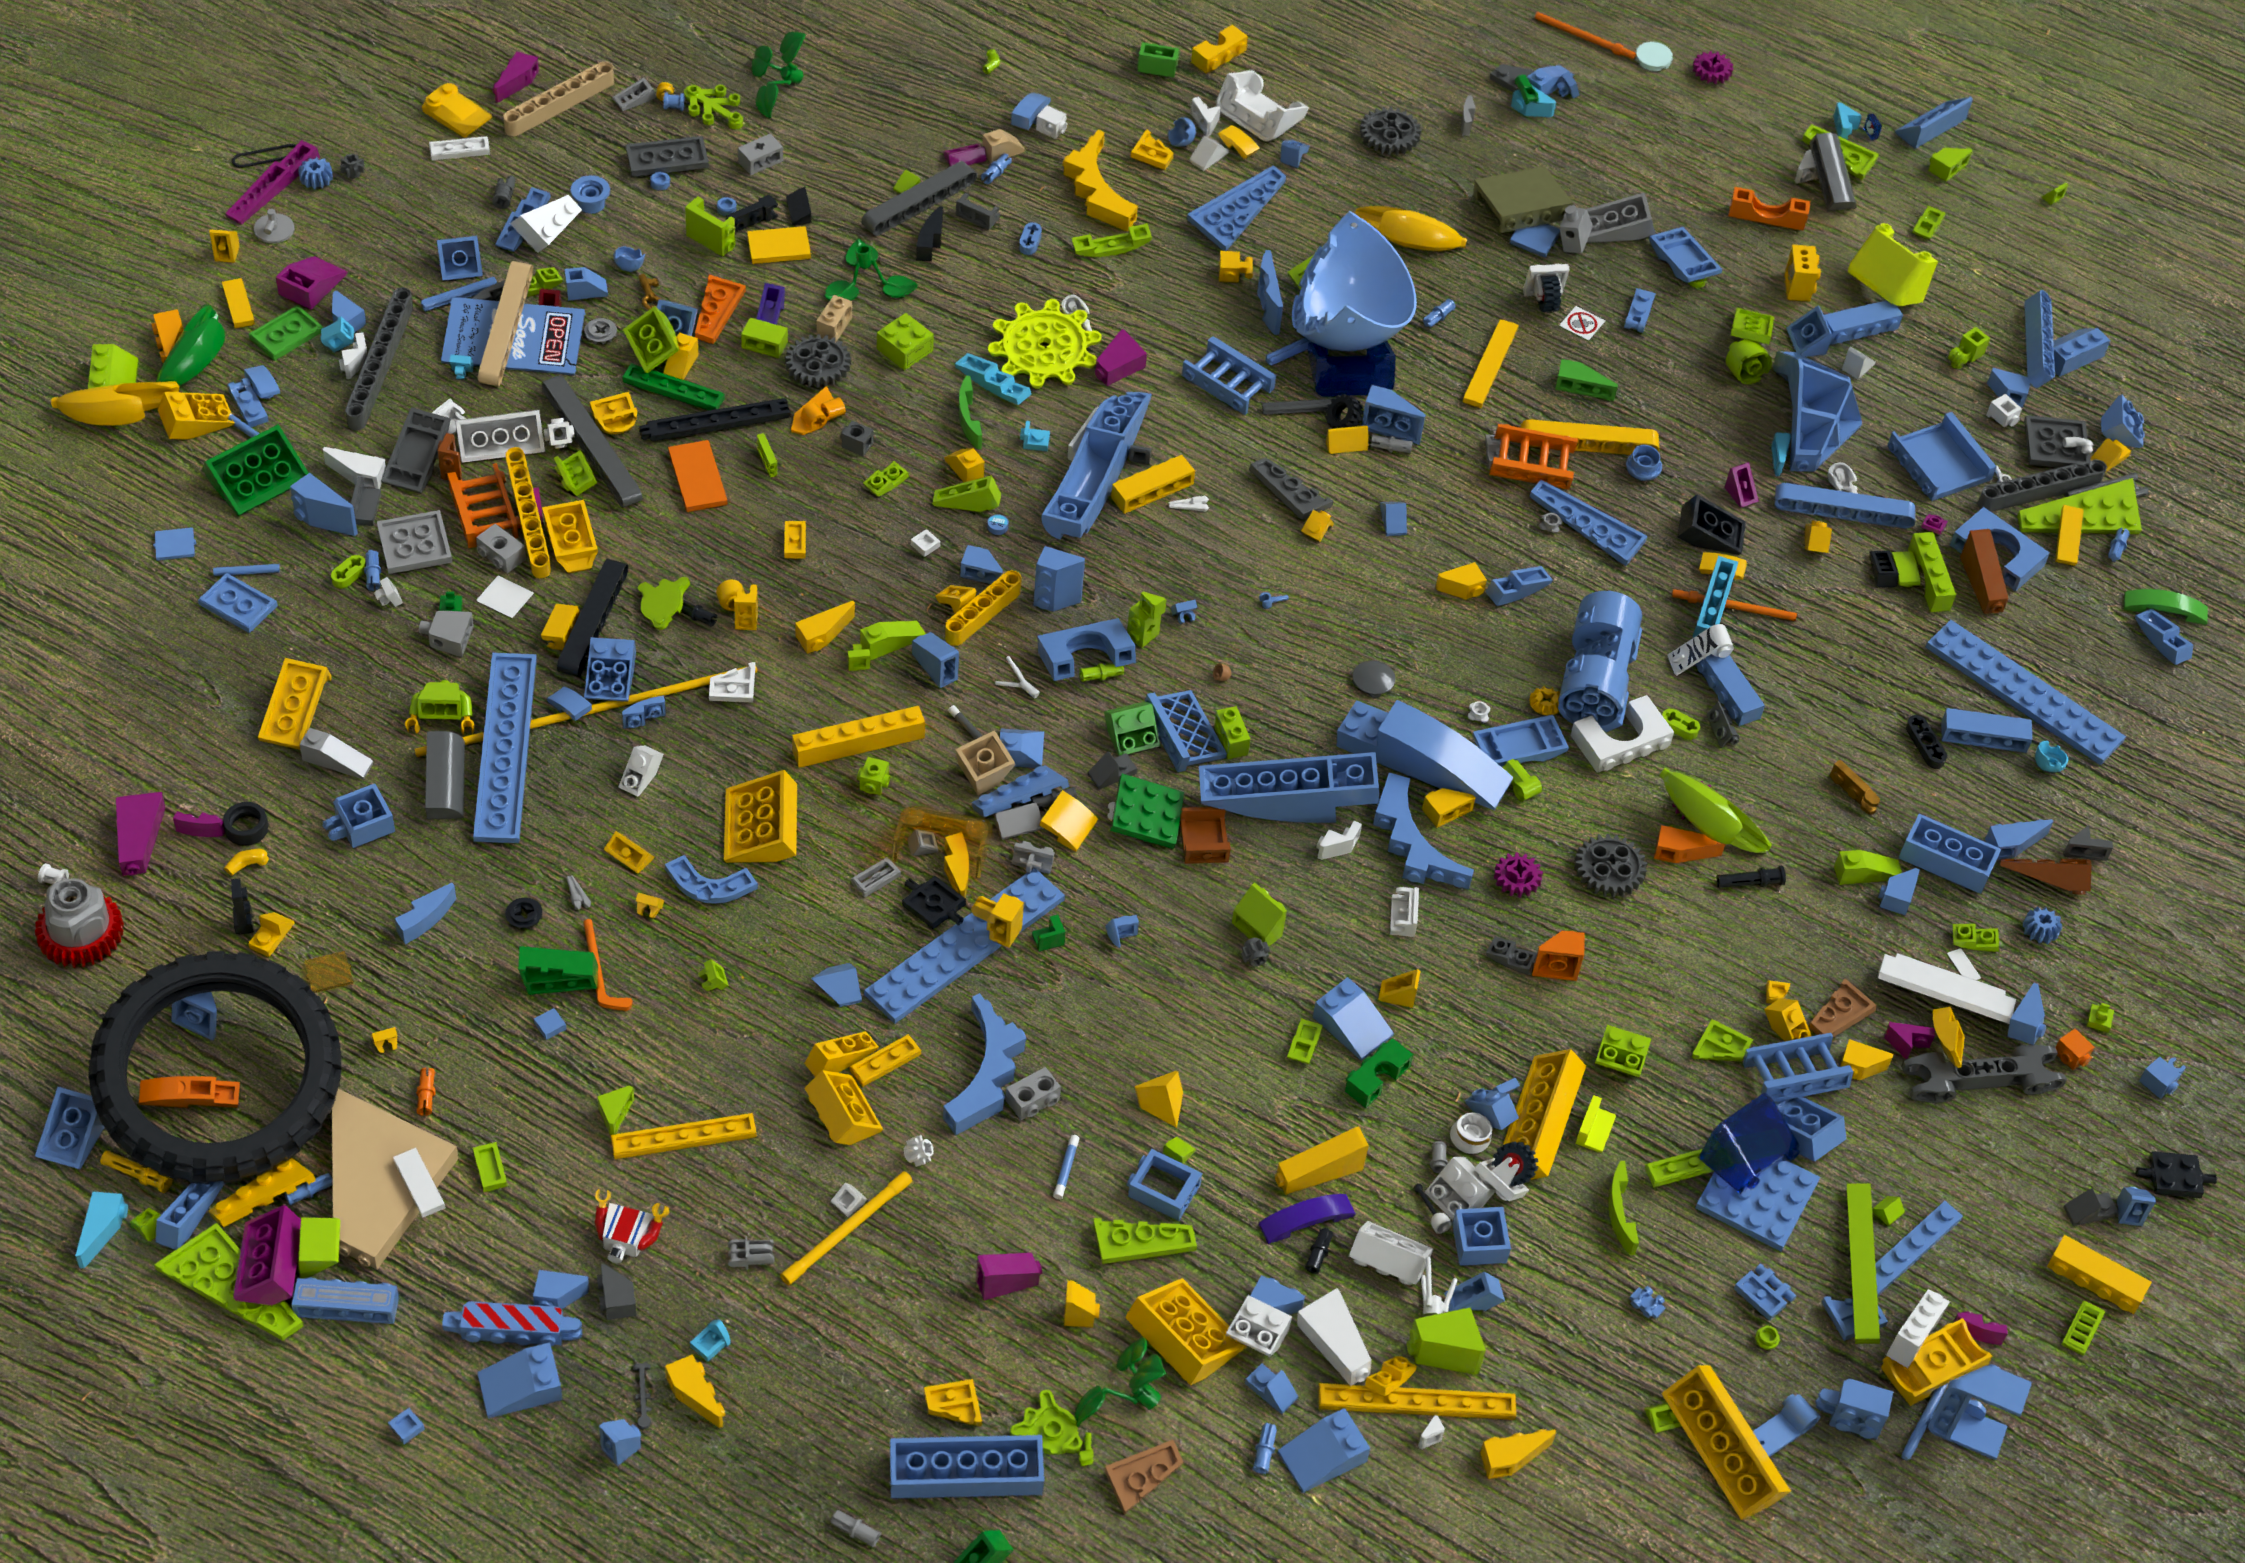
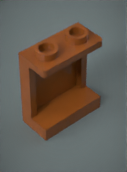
M1211 806L1181 808L1180 830L1184 863L1229 862L1231 848L1230 842L1227 841L1225 809Z

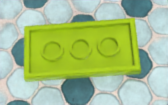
M1736 308L1730 335L1769 345L1774 316Z

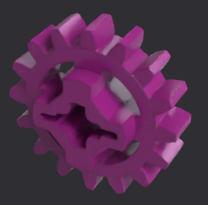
M1709 51V54L1702 52V55L1698 54L1696 59H1694L1692 71L1696 72V77H1701V81L1707 80L1708 84L1712 81L1714 84H1717V81L1724 83V80L1728 81L1730 76H1732L1733 63H1730V58L1725 59L1726 55H1720L1718 51L1714 54L1712 51Z
M1515 852V856L1512 857L1508 853L1506 859L1501 857L1499 863H1496L1494 870V879H1497L1496 886H1503L1502 892L1510 891L1509 896H1512L1514 893H1517L1519 898H1521L1522 893L1530 896L1531 891L1536 893L1538 886L1541 885L1543 871H1540L1541 865L1534 864L1535 858L1527 859V854L1519 857L1518 852Z

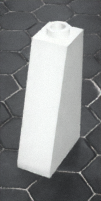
M1336 1288L1298 1311L1297 1326L1347 1383L1352 1386L1357 1382L1366 1380L1371 1371V1358L1340 1291Z

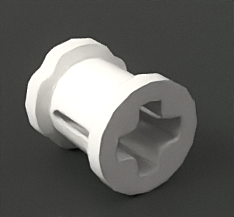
M47 863L43 864L38 874V882L41 884L49 883L53 885L60 880L69 878L68 870H58L52 868Z

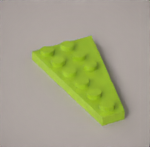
M217 1223L154 1264L155 1270L282 1341L304 1327L301 1319L285 1301L274 1305L236 1301L233 1298L241 1250Z

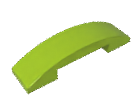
M1147 223L1129 227V233L1092 239L1091 234L1071 239L1077 255L1105 257L1137 249L1150 242L1152 235Z
M1620 1161L1609 1190V1216L1620 1244L1629 1255H1635L1639 1241L1636 1223H1626L1621 1193H1625L1628 1176L1625 1161Z

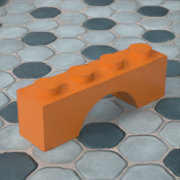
M1734 187L1728 216L1804 231L1809 215L1810 201L1791 198L1781 205H1767L1757 199L1754 190Z

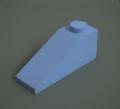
M1560 65L1538 68L1527 78L1531 85L1548 96L1558 89L1557 84L1563 81L1562 74L1568 72V70Z
M2033 983L2010 1018L2007 1036L2032 1045L2036 1043L2039 1037L2042 1038L2046 1030V1025L2043 1024L2045 1014L2037 983Z

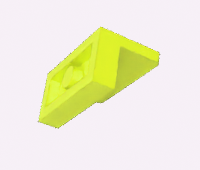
M1593 1095L1575 1144L1602 1153L1616 1115L1600 1109L1602 1098Z

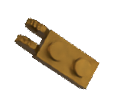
M1842 760L1834 763L1829 775L1832 780L1840 785L1852 799L1860 803L1862 811L1869 815L1876 813V806L1880 803L1879 796Z

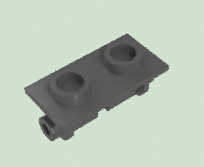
M1718 701L1706 715L1720 748H1723L1726 743H1731V745L1737 744L1739 742V734L1731 726L1732 721L1728 714V709L1721 706L1720 701Z

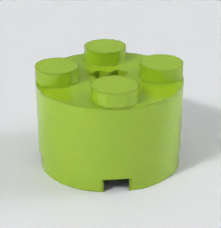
M1744 339L1740 342L1735 341L1729 346L1730 351L1726 356V366L1743 384L1756 383L1762 379L1760 376L1764 372L1767 374L1770 371L1772 358L1760 342Z

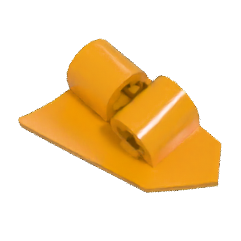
M824 387L794 413L791 432L805 435L821 429L827 421L846 414L842 399L840 397L833 398L828 387Z

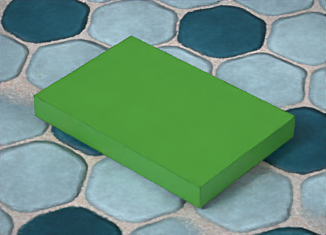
M297 305L248 335L253 343L275 361L321 334L323 326Z

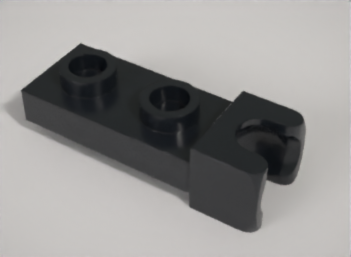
M771 195L759 198L755 204L726 215V220L729 217L734 218L735 232L764 220L769 222L778 217V214L773 210L778 206V203Z
M240 878L231 879L235 934L253 933V912L250 900H248L247 887H242Z

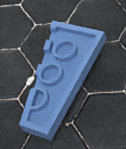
M1044 765L1035 768L1034 771L1026 775L1017 777L1015 781L1007 785L998 787L997 790L989 794L980 796L979 799L971 803L974 811L983 817H987L1011 808V804L1014 802L1026 803L1031 801V796L1040 793L1046 796L1052 793L1051 789L1059 786L1065 789L1070 786L1068 779Z

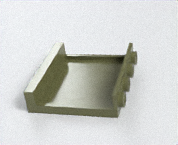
M1545 166L1475 179L1473 196L1476 200L1484 198L1500 220V233L1562 221L1566 213V207L1573 205L1571 199Z

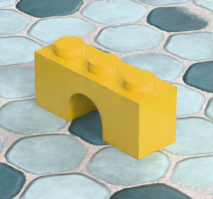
M1232 24L1219 32L1218 45H1212L1205 40L1193 47L1191 63L1206 74L1216 70L1219 66L1246 51L1248 36Z

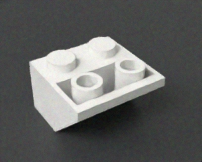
M1453 1157L1425 1191L1452 1220L1454 1219L1456 1209L1482 1208L1496 1191L1491 1184L1488 1185L1480 1180L1478 1177L1479 1173L1474 1170L1475 1166L1466 1157Z
M1248 1295L1226 1332V1336L1270 1357L1279 1349L1290 1328L1292 1316Z

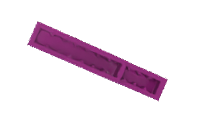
M301 140L280 163L275 161L225 213L226 217L242 225L299 176V167L302 165V161L308 162L309 158L313 160L316 157L320 159L317 147Z

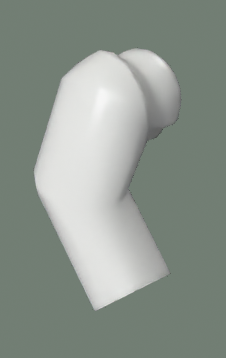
M2080 437L2063 438V447H2082V453H2091L2093 451L2091 440Z

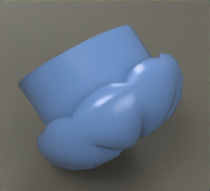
M1649 445L1637 446L1626 460L1628 473L1640 481L1657 478L1662 471L1659 452Z

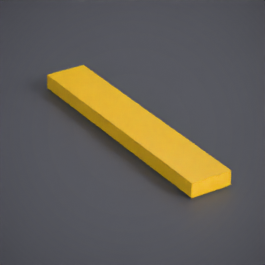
M1502 319L1499 320L1463 397V403L1482 408L1516 335L1518 324Z
M753 1113L614 1134L611 1135L614 1159L755 1138L757 1133Z

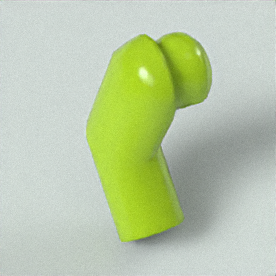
M990 49L986 53L988 63L982 67L985 74L991 73L1000 65V58L996 54L995 49Z

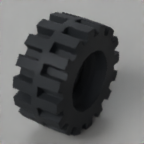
M1345 394L1337 395L1336 399H1331L1332 403H1328L1327 407L1329 408L1325 410L1327 414L1325 420H1327L1326 423L1331 428H1346L1360 425L1358 422L1362 421L1361 415L1364 414V411L1361 410L1363 406L1358 400ZM1348 408L1347 415L1341 420L1343 410Z

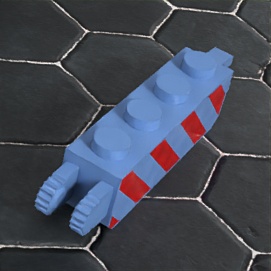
M469 1301L463 1305L462 1311L444 1312L442 1321L444 1331L460 1333L461 1338L469 1342L491 1341L497 1344L514 1342L519 1345L550 1343L551 1346L561 1345L562 1340L575 1341L583 1335L580 1319L564 1317L563 1311L557 1306Z

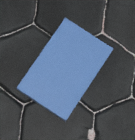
M228 573L223 575L198 599L200 606L248 633L278 606L276 600Z

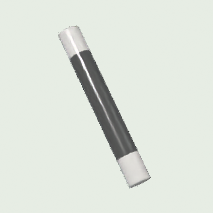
M954 705L948 709V712L974 740L983 736Z

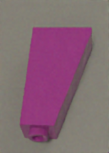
M162 792L116 797L118 855L122 876H134L146 873L166 809Z

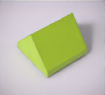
M1887 1196L1872 1208V1212L1888 1227L1905 1213L1900 1197Z

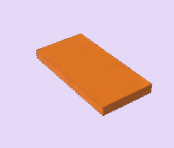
M709 440L668 447V453L686 512L728 505Z

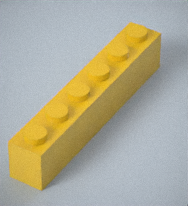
M915 706L792 735V752L798 768L924 739L925 720L920 707Z

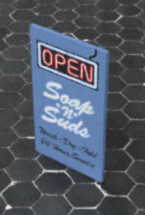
M452 297L441 363L450 364V355L471 356L474 366L480 367L499 301ZM524 304L505 369L575 375L585 309Z

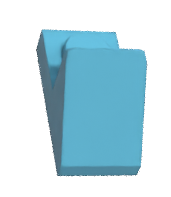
M1837 103L1833 115L1837 135L1847 140L1848 135L1852 133V129L1856 130L1859 128L1862 118L1859 113L1842 103Z

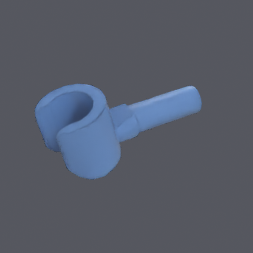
M1263 592L1259 595V599L1265 609H1269L1272 603L1289 599L1288 595L1271 597V594L1268 592Z

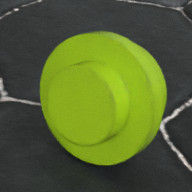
M1764 1326L1757 1330L1755 1341L1761 1348L1771 1350L1778 1346L1780 1336L1774 1327Z

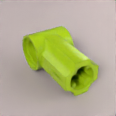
M1511 759L1502 766L1504 770L1513 776L1511 784L1514 794L1519 801H1525L1542 792V785L1539 779L1534 775L1530 776L1518 760Z

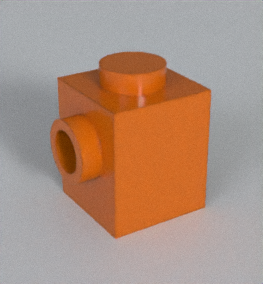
M2073 1029L2059 1039L2055 1048L2058 1053L2057 1056L2061 1061L2074 1070L2080 1065L2082 1067L2086 1066L2091 1061V1054L2095 1047L2079 1031Z

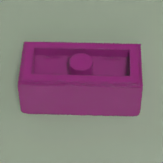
M979 143L943 152L949 167L960 161L971 165L987 160L985 147Z

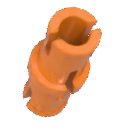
M426 1067L420 1070V1084L416 1091L418 1096L416 1112L423 1116L424 1107L426 1110L425 1116L432 1114V1098L435 1096V1088L433 1087L435 1070L429 1068L428 1076H426Z

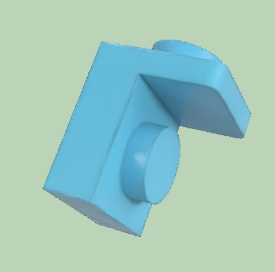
M1026 421L1025 428H1021L1020 440H1024L1023 449L1048 452L1050 431L1030 429V421Z

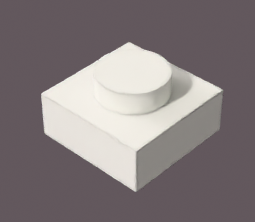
M926 529L911 539V546L925 557L940 547V540Z

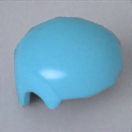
M2049 741L2040 742L2035 752L2037 766L2047 772L2062 771L2069 760L2067 754L2060 749L2059 745L2051 747L2049 746Z

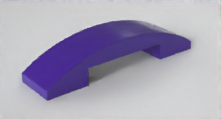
M1332 1194L1308 1199L1286 1207L1260 1221L1259 1226L1267 1243L1270 1244L1289 1238L1293 1231L1330 1219L1335 1223L1354 1217L1356 1213L1346 1194Z

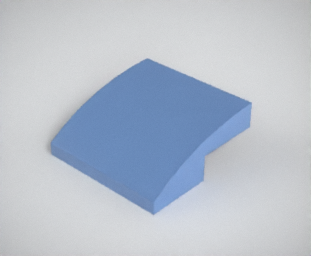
M1549 224L1517 229L1510 239V244L1546 258L1551 246H1554L1561 232L1559 228Z

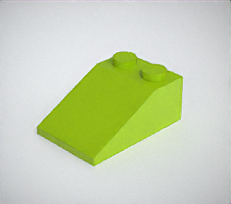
M656 306L623 329L645 373L650 372L679 351L675 331L670 321Z

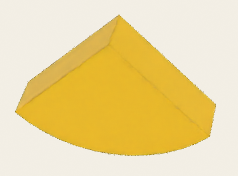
M1768 980L1766 984V1003H1773L1779 998H1785L1790 983Z

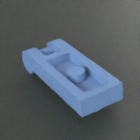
M1636 289L1624 328L1629 330L1633 328L1637 329V332H1644L1656 293Z
M247 377L241 379V382L227 384L228 390L248 426L254 427L269 422L268 416Z

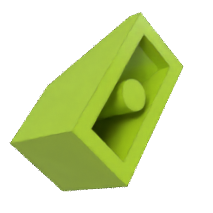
M1943 148L1931 156L1928 171L1947 182L1968 165L1973 150Z

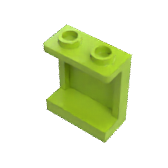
M698 196L685 206L686 236L722 257L734 249L736 242L735 220L733 217H729L723 222L704 211V200Z

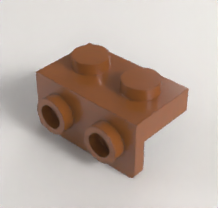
M446 433L443 440L439 441L437 447L441 479L448 481L447 473L456 472L458 480L462 479L460 454L456 452L454 434Z

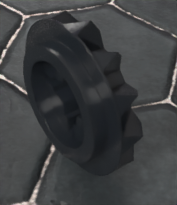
M518 898L507 906L505 912L506 920H508L511 927L516 926L519 930L521 928L529 930L531 926H537L539 920L542 919V907L532 898ZM521 909L527 914L526 919L521 915Z

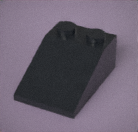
M1696 494L1682 505L1677 537L1695 547L1740 555L1743 549L1746 521Z

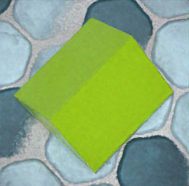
M301 1218L300 1279L311 1277L339 1263L340 1219Z

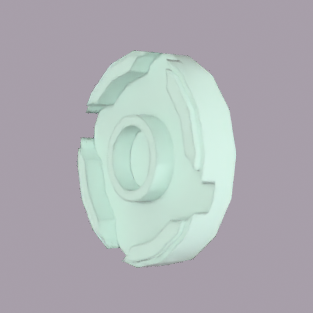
M1646 42L1637 48L1635 59L1642 68L1657 72L1663 68L1667 69L1671 65L1673 54L1667 46L1661 43Z

